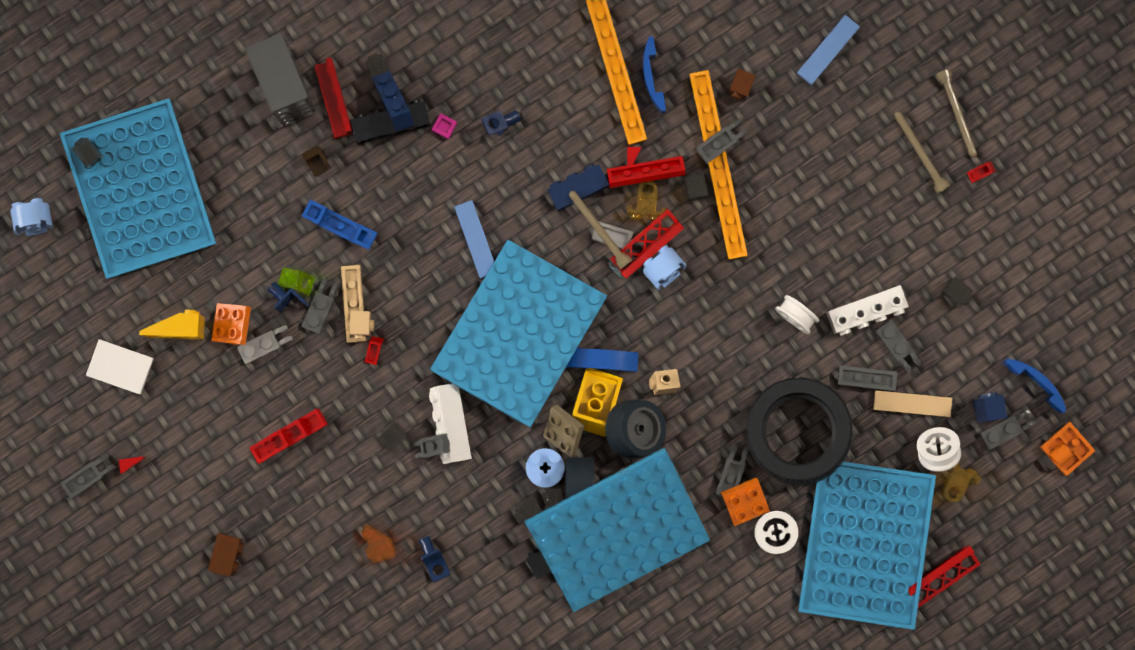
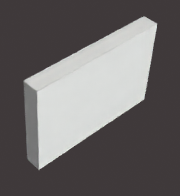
M99 339L86 376L141 394L154 358Z

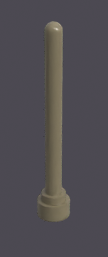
M951 69L941 71L936 74L937 79L941 81V84H944L969 155L975 157L977 152L951 83V77L953 76Z
M896 112L894 116L935 181L933 184L937 194L949 188L951 185L948 180H945L943 177L941 178L902 113Z
M571 191L569 197L614 254L617 261L616 265L621 270L632 259L628 254L626 255L620 251L575 191Z

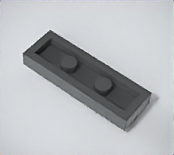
M840 365L837 385L896 391L898 372Z

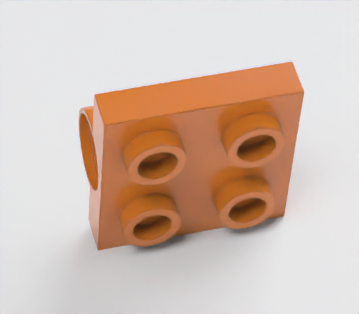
M217 303L211 341L245 345L251 307Z
M1071 422L1066 423L1040 446L1065 476L1069 475L1095 452V449Z
M757 477L721 492L734 526L770 512Z

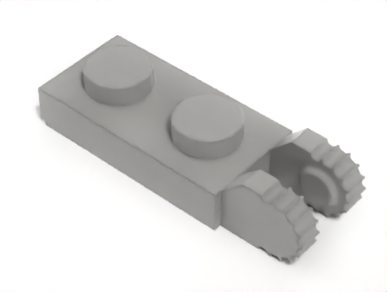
M284 325L274 331L271 330L246 342L245 345L238 346V351L244 363L249 364L293 340L292 336H287L279 342L275 337L280 333H284L288 329L287 326Z

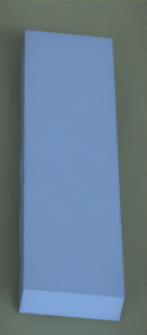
M845 15L797 74L812 85L860 26Z
M471 200L454 207L481 279L486 277L494 260L473 201Z

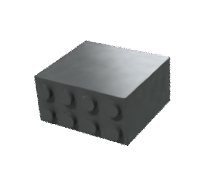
M281 33L245 48L270 110L281 125H291L296 122V119L303 117V119L313 115V112L317 111L292 50Z

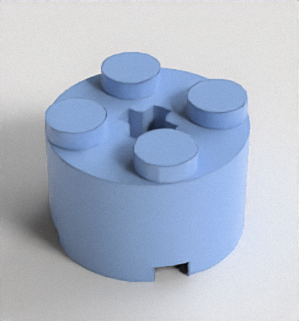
M41 198L32 199L29 203L16 202L12 204L10 212L14 234L21 236L20 232H26V236H32L48 232V227L50 229L53 228L49 204L43 202Z
M667 245L658 251L659 255L654 259L651 257L643 264L645 266L643 270L644 275L658 290H661V285L666 287L680 275L679 270L681 268L685 270L687 264L672 247L669 248Z
M539 449L532 453L527 460V476L537 486H554L564 475V461L554 450ZM545 462L548 466H551V470H548L546 474H544L543 470H540V466H543Z

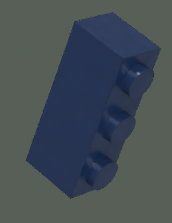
M390 70L372 77L376 92L396 132L414 125L410 110Z
M591 164L584 168V172L577 174V172L567 176L568 180L562 183L559 180L549 185L548 194L557 212L575 204L569 197L571 191H575L581 200H584L608 188L609 183L600 165L595 166Z
M992 392L978 395L979 399L974 400L977 423L1007 418L1004 395Z

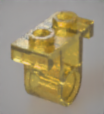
M653 181L642 182L639 185L637 210L631 209V205L627 206V215H630L631 219H642V216L650 217V220H655L666 210V208H662L661 211H656L657 186ZM645 186H649L652 188L653 193L645 195L642 189Z
M959 463L951 468L941 492L944 500L947 502L960 501L971 479H973V484L979 485L982 477L977 476L978 472L970 468L964 470L960 468L961 464ZM951 487L957 490V495L954 498L948 495V490Z

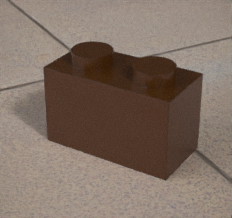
M218 533L208 571L232 577L234 573L237 574L240 564L237 562L239 554L242 555L245 545L242 543L243 539Z

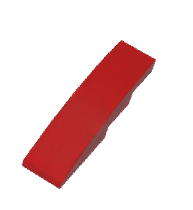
M317 408L249 447L257 463L261 464L327 426L328 423L320 409Z

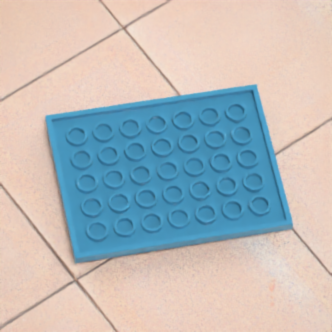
M170 98L60 133L106 279L217 244Z
M507 240L430 368V371L531 428L601 309L607 295L512 241Z
M665 448L525 521L573 612L710 541Z
M843 462L832 475L817 482L798 612L915 630L936 475ZM917 582L916 593L910 596L908 588Z

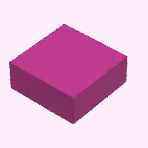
M440 113L432 131L449 140L457 125V121Z

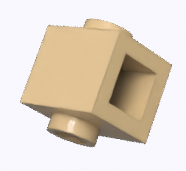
M350 311V319H347L346 330L350 331V335H354V339H366V336H371V331H374V320H371L370 311Z
M677 369L655 371L649 379V386L653 390L654 395L676 393L680 389Z

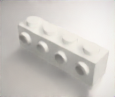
M900 285L828 311L826 314L834 334L839 333L842 336L850 333V329L857 326L858 329L869 326L868 322L872 320L878 323L886 320V315L892 313L894 316L905 313L904 309L909 306Z
M447 384L430 388L429 399L434 410L432 416L436 422V435L447 433L450 442V453L440 455L443 464L472 459L459 387L454 384Z

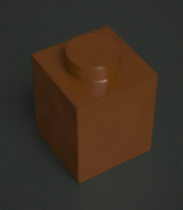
M738 69L728 92L732 94L731 97L737 100H746L756 75Z

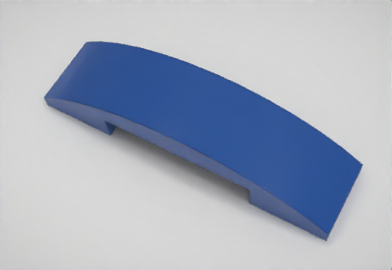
M649 36L643 57L644 82L651 101L661 114H665L666 106L663 92L655 93L649 59L656 58V50L653 36Z
M312 200L309 201L302 214L303 218L367 250H370L378 234Z
M577 348L567 367L637 372L639 353Z
M1005 359L1002 362L1015 375H1020L1024 372L1050 395L1046 402L1059 414L1066 411L1059 392L1041 372L1017 360Z

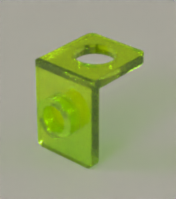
M284 267L278 285L309 295L315 277L299 270ZM304 278L308 279V286L306 288L302 287Z

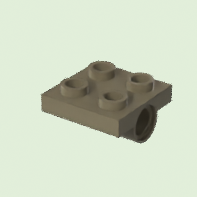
M556 404L551 407L543 437L566 455L573 457L576 455L584 425Z

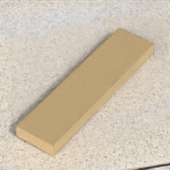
M361 265L341 266L345 326L347 319H350V311H364ZM346 330L347 343L366 341V339H354V335H350V331Z
M875 391L873 410L951 417L952 398Z

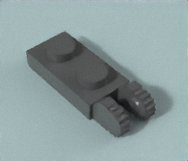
M740 119L728 127L725 126L695 149L706 164L736 144L740 138L749 132L746 128L741 130L736 136L732 134L731 130L740 125Z
M323 278L318 292L316 291L301 326L318 334L322 331L339 284L334 283L329 296L324 295L323 292L328 284V279Z
M892 320L875 331L895 360L901 364L908 374L912 370L910 365L903 359L907 355L910 356L916 366L922 364Z
M1027 409L1017 415H1012L982 431L980 435L988 450L995 448L1023 433V430L1035 425L1034 420H1030L1022 426L1017 421L1030 414L1029 410Z
M447 433L422 438L419 441L413 442L414 446L421 447V452L415 454L416 458H427L450 453V442Z
M732 445L715 495L723 497L721 492L739 485L749 449L744 448L742 450L739 462L733 460L737 451V445Z
M107 454L95 462L89 463L60 483L70 499L84 492L116 468L114 464L109 465L101 472L97 468V466L109 459Z

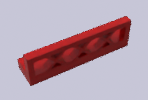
M330 57L326 59L325 63L314 66L334 138L337 139L354 133L335 65Z
M682 156L607 169L609 188L686 175Z
M667 208L620 249L622 253L628 254L630 258H632V255H636L629 264L620 270L616 265L617 261L614 255L610 260L627 279L680 233L684 227ZM667 215L674 221L670 227H661V220ZM650 229L658 230V237L655 240H646L647 232ZM635 242H644L643 250L640 253L632 252V245Z
M970 545L965 546L922 576L920 589L926 590V596L918 602V608L981 565ZM968 556L975 562L969 568L961 567L962 560ZM952 567L958 568L955 578L945 577L946 571ZM936 578L942 579L939 589H930V583ZM917 582L908 588L910 596L916 593Z

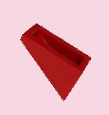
M627 147V165L634 164L642 147Z
M990 161L967 172L971 183H974L995 173L996 170Z
M371 337L365 358L366 363L377 365L383 338Z
M145 456L119 460L120 473L124 474L145 459Z

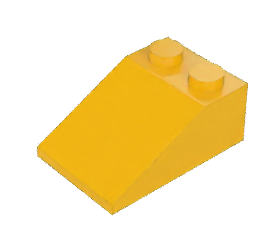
M185 310V313H178L141 330L139 335L146 338L204 340L205 317L200 315V312H197V310Z
M586 368L571 414L572 417L584 425L583 430L603 437L606 436V420L609 412L616 405L623 378L596 369Z

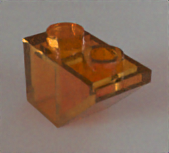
M370 524L363 525L364 529L361 532L363 540L368 542L369 548H366L368 560L372 559V563L397 557L393 540L390 536Z

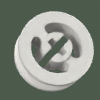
M785 295V301L780 307L777 306L775 310L797 329L810 334L811 331L809 329L814 322L818 323L820 321L819 318L799 301L789 295Z
M942 427L932 428L922 433L918 438L917 450L919 461L926 469L936 472L947 471L956 466L960 461V440L952 430ZM938 443H940L942 455L939 456L936 445Z
M782 511L768 512L756 523L755 539L758 545L768 553H784L795 545L798 538V527L795 520L789 514ZM772 518H779L787 523L786 528L781 524H776L777 530H781V534H778L779 540H782L786 533L789 534L788 541L780 547L771 546L765 541L766 537L772 541H777L776 536L771 534V531H774V525H770L766 532L763 531L765 523Z

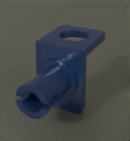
M516 110L504 116L501 111H497L483 117L481 121L488 135L498 133L500 136L509 128V125L520 122V115ZM490 119H491V121H492V123H493L495 129H493V128H491V127L489 126L488 122H489Z
M273 282L271 285L276 291L270 286L267 289L278 300L274 308L279 312L295 296L308 308L310 307V304L292 288L285 292L277 282Z
M430 536L420 539L419 543L425 554L421 556V559L426 565L432 581L437 582L450 576V571L439 549L435 550ZM436 565L443 566L444 571L441 575L433 573V568Z

